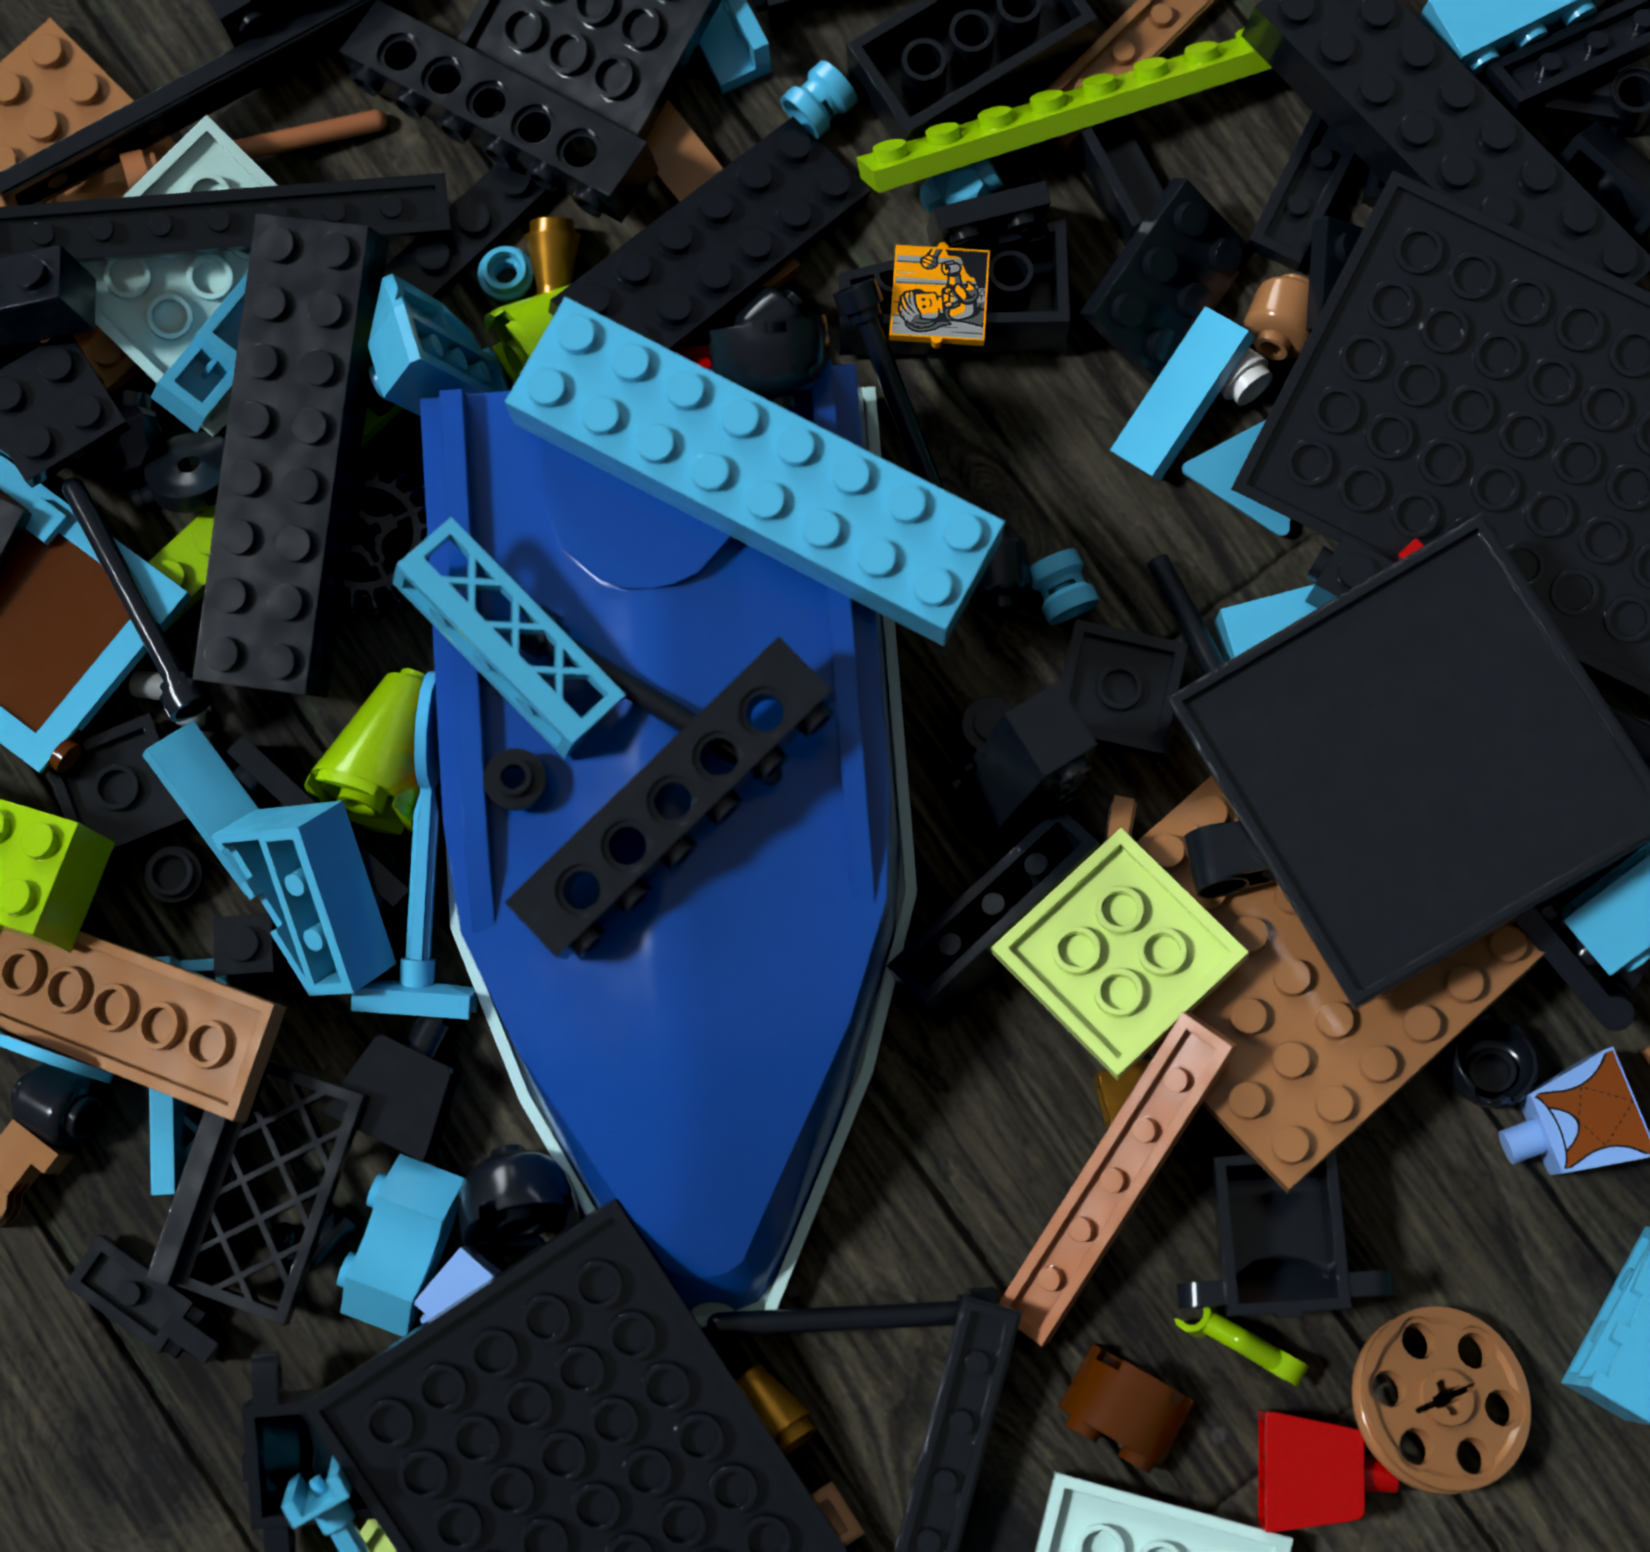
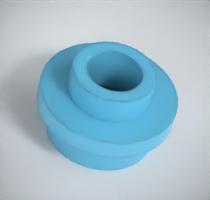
M501 246L492 249L482 258L478 267V279L483 291L497 301L511 302L520 299L530 290L534 281L530 258L516 247ZM502 270H515L517 272L515 279L509 283L499 282L497 277Z

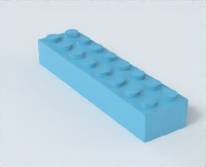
M564 297L505 400L506 407L515 425L942 646H945L1002 541L1005 521L567 297Z

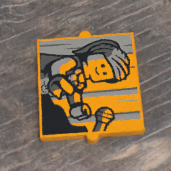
M945 242L939 243L937 247L896 245L889 340L931 343L933 348H940L942 344L984 346L990 250L949 248Z

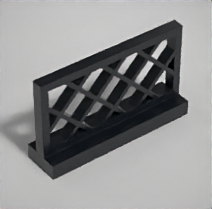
M268 1060L246 1123L232 1121L204 1110L146 1279L165 1286L176 1285L280 1325H289L369 1095ZM267 1074L285 1080L295 1102L268 1116L260 1099V1093ZM300 1086L317 1092L305 1098ZM327 1096L348 1102L340 1128L322 1136L309 1106ZM299 1111L312 1142L285 1155L272 1124ZM254 1113L258 1122L249 1126ZM262 1130L275 1160L248 1173L240 1155V1150L246 1137ZM336 1139L330 1154L326 1144ZM316 1149L325 1172L320 1185L302 1193L289 1163ZM279 1168L292 1199L266 1212L252 1181ZM234 1170L238 1179L229 1183ZM242 1187L255 1218L228 1230L220 1212V1207L224 1195ZM316 1196L310 1211L306 1201ZM296 1207L305 1230L300 1243L283 1251L270 1223V1219ZM259 1225L272 1257L246 1269L232 1238ZM214 1227L218 1236L209 1240ZM222 1244L235 1275L218 1284L196 1277L204 1253ZM296 1254L293 1265L290 1268L286 1258ZM276 1264L285 1284L278 1307L259 1300L250 1280V1276ZM239 1283L243 1294L228 1289V1287Z

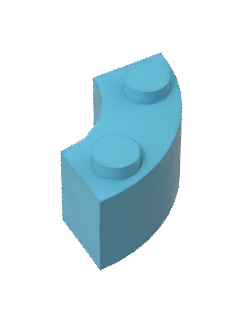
M399 1154L388 1175L382 1172L378 1173L367 1197L366 1205L373 1209L357 1254L353 1252L348 1253L337 1277V1286L343 1288L340 1313L402 1337L410 1332L420 1312V1309L413 1302L434 1279L446 1249L458 1212V1194L464 1180L463 1177L403 1154Z

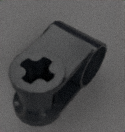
M1240 821L1202 826L1190 831L1183 838L1196 893L1200 898L1224 897L1246 888L1276 882Z

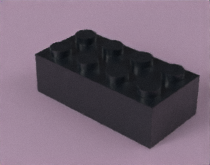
M917 0L846 43L847 72L892 139H903L907 142L926 136L925 131L937 124L954 122L961 125L971 121L981 111L996 106L1085 52L1093 45L1097 16L1086 0Z

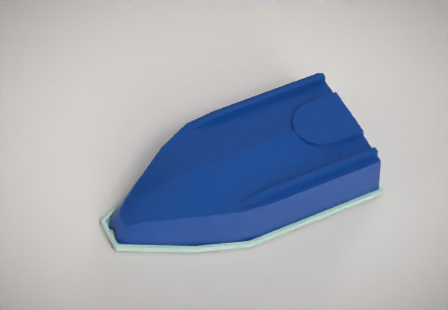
M829 359L824 376L816 386L801 394H795L796 407L784 409L881 458L875 386L861 387L856 364L832 365V359ZM462 389L439 390V397L420 399L427 537L452 517L538 606L542 604L564 618L563 625L571 629V637L696 714H699L778 636L823 680L837 697L829 705L834 714L822 728L809 738L800 733L783 749L789 757L781 766L783 776L778 784L767 786L753 778L738 793L743 802L729 818L718 826L709 821L693 837L698 846L679 866L670 870L664 865L647 881L652 887V891L637 907L628 914H624L618 909L602 925L607 934L595 948L580 959L575 953L568 959L557 958L504 902L679 732L628 700L623 699L587 733L583 743L564 759L432 624L450 929L521 1105L551 1157L570 1176L577 1202L585 1216L607 1201L616 1199L702 1327H707L708 1318L717 1312L776 1310L779 1308L873 1075L896 982L887 964L904 949L917 897L895 621L515 425L505 404L510 391L465 395ZM450 540L429 557V563L442 576L467 577L468 558ZM476 567V578H486V579H488V578ZM455 589L467 601V590ZM475 590V610L486 621L511 622V602L500 591ZM520 612L519 623H525L527 618ZM499 634L509 645L511 644V634ZM519 648V655L530 666L554 667V660L551 661L544 656L536 659ZM563 661V667L574 668ZM542 678L554 690V678ZM563 679V700L581 718L604 698L588 680ZM765 700L757 704L751 715L753 728L758 731L767 732L778 727L784 715L782 704L775 700ZM511 748H520L533 753L543 764L547 775L546 789L540 800L533 806L520 811H510L499 807L490 799L484 787V772L489 761L499 752ZM709 751L706 766L711 775L723 776L735 768L732 764ZM519 768L510 769L504 776L505 787L510 789L520 787L525 781V771ZM685 787L670 789L664 795L661 802V809L665 818L673 821L685 817L691 809L692 797L689 790ZM637 830L623 834L616 846L619 860L624 865L638 862L645 854L646 840L643 834ZM592 874L579 877L572 886V900L578 908L587 909L593 906L600 896V884Z

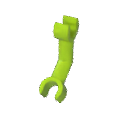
M1216 1307L1203 1308L1202 1319L1194 1325H1189L1178 1318L1174 1319L1177 1326L1189 1335L1196 1338L1209 1336L1297 1388L1309 1368L1307 1364L1219 1315Z

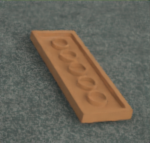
M0 930V1029L229 1120L247 1122L287 1007L82 930L79 931L71 952Z

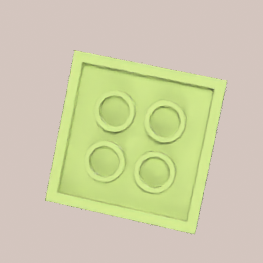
M1122 828L1115 832L991 947L992 954L1117 1081L1171 1031L1182 1012L1194 1010L1245 962L1249 955V952Z

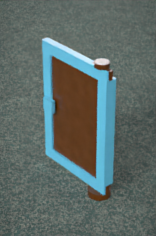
M0 454V498L32 513L0 576V743L45 777L51 768L61 774L67 772L75 765L81 756L82 746L74 740L143 658L147 650L69 504L42 484L31 488L23 479L16 465ZM114 538L164 632L192 598L191 595Z

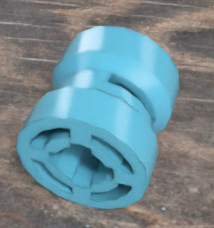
M821 60L808 72V80L801 87L792 86L780 98V102L789 118L794 116L816 139H819L829 130L831 119L837 114H846L857 104L858 98L853 87L842 73L829 62Z
M1075 548L1059 551L1030 566L1033 580L1031 589L1040 592L1044 601L1041 610L1048 625L1051 626L1074 619L1100 603V598L1094 585L1084 580L1081 573L1084 564Z

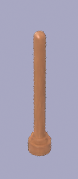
M373 109L233 141L253 160L379 132L385 129L388 120L383 111ZM141 149L119 153L128 191L164 156L155 157L154 152L143 154Z

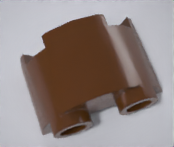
M1092 1343L1058 1407L1070 1414L1065 1426L1097 1443L1102 1433L1123 1445L1118 1454L1119 1457L1150 1474L1155 1463L1164 1467L1197 1402Z

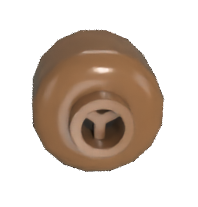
M1284 274L1265 280L1256 291L1244 318V328L1256 337L1252 344L1263 357L1276 361L1298 358L1310 334V331L1306 330L1309 279L1297 274Z

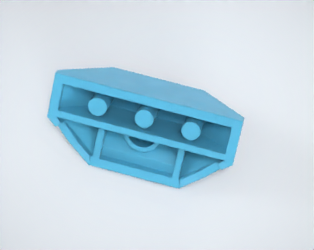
M393 273L382 278L368 340V348L373 361V365L369 368V374L375 390L382 398L421 416L420 399L439 397V390L462 389L465 395L510 391L503 368L495 353L488 347L482 350L471 330L442 302Z

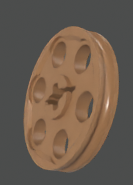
M1430 1306L1417 1308L1397 1316L1379 1327L1369 1337L1359 1353L1352 1379V1403L1356 1422L1366 1445L1374 1457L1397 1479L1423 1492L1455 1495L1491 1484L1507 1473L1515 1464L1526 1444L1531 1424L1529 1388L1522 1367L1515 1354L1504 1339L1485 1322L1469 1313L1450 1307ZM1406 1327L1416 1328L1425 1337L1427 1352L1423 1359L1414 1358L1405 1350L1402 1336ZM1463 1336L1475 1340L1480 1346L1482 1362L1478 1369L1465 1365L1459 1356L1458 1344ZM1377 1374L1389 1376L1397 1386L1398 1399L1393 1407L1380 1403L1373 1392V1382ZM1462 1387L1467 1388L1465 1393L1451 1398V1402L1445 1407L1439 1409L1433 1407L1420 1413L1416 1412V1408L1433 1401L1432 1397H1435L1440 1392L1446 1391L1450 1393ZM1490 1393L1500 1395L1509 1407V1419L1505 1426L1495 1424L1486 1413L1485 1402ZM1405 1431L1415 1433L1423 1441L1425 1457L1420 1465L1408 1462L1402 1455L1400 1439ZM1461 1441L1470 1442L1480 1453L1481 1467L1475 1475L1463 1470L1458 1463L1456 1454L1457 1447Z

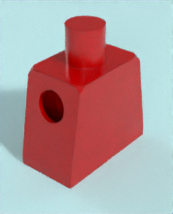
M1258 1409V1527L1263 1531L1280 1532L1364 1519V1492L1397 1493L1399 1479L1387 1471L1374 1455L1364 1454V1439L1359 1429L1271 1410Z

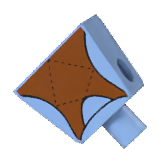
M1614 1047L1592 1053L1532 1088L1527 1097L1519 1102L1526 1121L1498 1132L1502 1149L1512 1165L1541 1155L1550 1176L1650 1157V1133Z

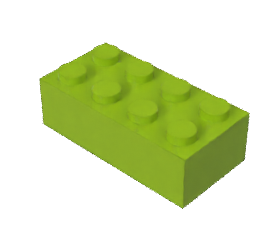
M0 799V930L71 952L115 842L79 822Z

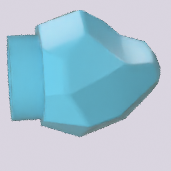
M989 158L927 178L920 187V202L927 212L932 213L935 207L988 195L1003 187L1004 184Z

